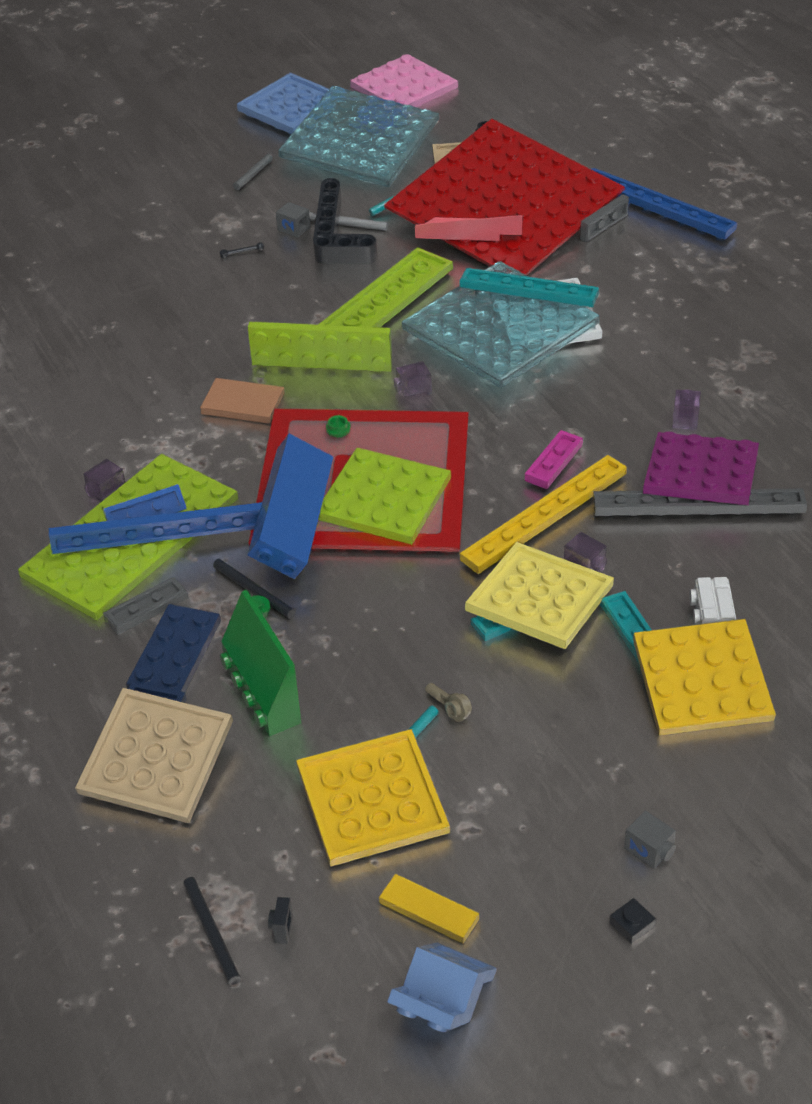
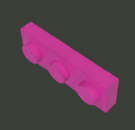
M560 430L526 471L525 481L548 489L583 446V438Z

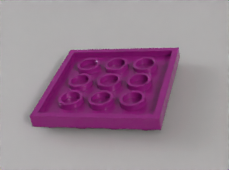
M670 431L658 432L643 485V494L749 506L759 443L745 439L738 441L729 440L724 437L710 438L701 437L697 434L682 435Z

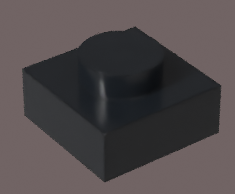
M277 897L275 910L271 909L269 912L268 929L273 930L275 943L288 944L293 913L291 899L288 897Z
M632 898L610 915L609 923L633 944L656 926V918L635 898Z

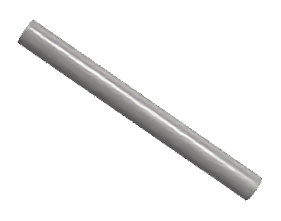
M309 212L310 221H316L317 213ZM339 216L338 225L388 230V222Z

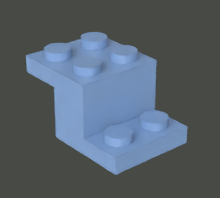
M440 943L419 946L414 953L404 985L392 989L387 1002L397 1006L396 1011L401 1015L410 1018H416L417 1015L428 1020L427 1025L441 1032H447V1029L451 1030L470 1022L483 983L493 981L497 968Z

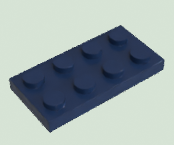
M168 604L126 683L127 689L132 682L186 692L221 622L220 614Z

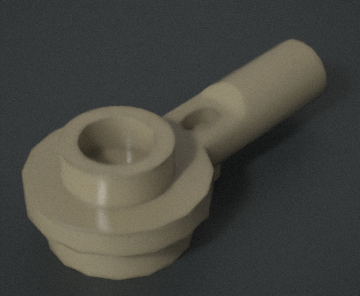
M429 683L426 686V693L444 704L448 716L453 720L462 722L471 714L472 705L465 694H448L433 683Z

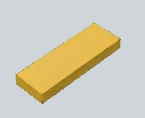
M397 874L393 876L379 896V904L462 944L465 943L479 921L478 912Z

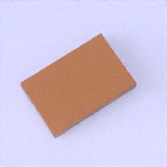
M216 378L200 407L201 414L270 424L274 408H278L285 394L284 387Z

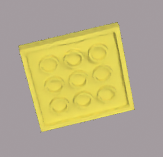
M516 542L465 602V611L566 649L601 603L602 598L613 587L614 577Z

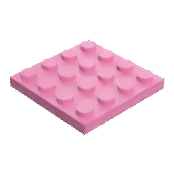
M405 54L394 61H389L383 66L374 68L372 71L350 80V87L385 107L408 112L458 88V80L411 55Z

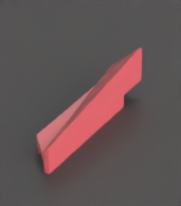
M522 215L484 219L435 217L425 224L415 225V238L499 241L500 234L522 235Z

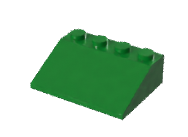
M247 590L242 591L221 641L223 653L220 654V660L224 669H230L232 672L231 678L235 687L242 689V696L246 706L254 709V717L258 726H264L269 736L302 724L295 664Z

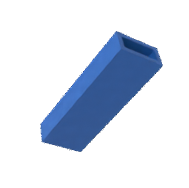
M290 433L286 436L276 451L247 556L293 579L299 575L308 563L333 456Z

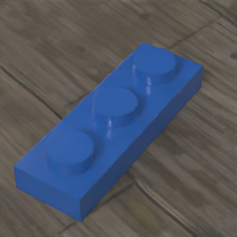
M177 484L104 508L103 513L106 521L177 513L187 508L180 487Z

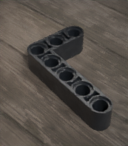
M335 178L323 180L320 187L313 236L315 260L319 263L370 264L377 260V243L373 235L337 234L341 208L340 182Z

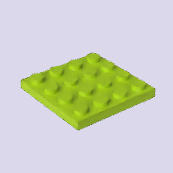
M356 448L324 497L318 520L413 545L449 483L451 470Z

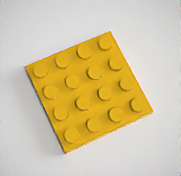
M746 619L634 633L633 642L659 736L774 721L776 713Z
M412 729L296 760L330 867L450 833L449 822Z

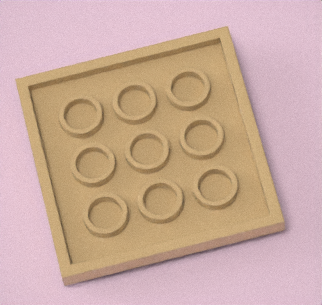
M122 688L75 789L78 794L190 823L232 725V715Z

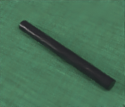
M215 560L213 564L215 569L253 595L266 597L270 602V606L290 619L295 615V609L223 560Z
M188 877L183 882L229 985H235L241 980L238 970L196 879Z

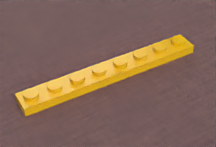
M605 456L460 553V561L477 574H480L502 559L516 542L524 544L592 498L594 491H602L626 475L627 467L611 456Z

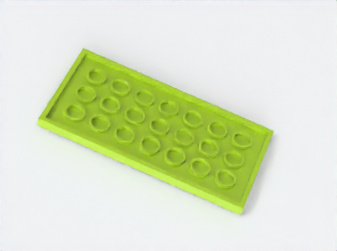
M161 453L73 525L106 521L103 513L104 508L177 484L180 487L187 508L180 512L231 506L238 500V492ZM193 537L52 554L51 544H49L21 566L18 572L19 576L91 618L98 620L103 616L104 612L116 605Z

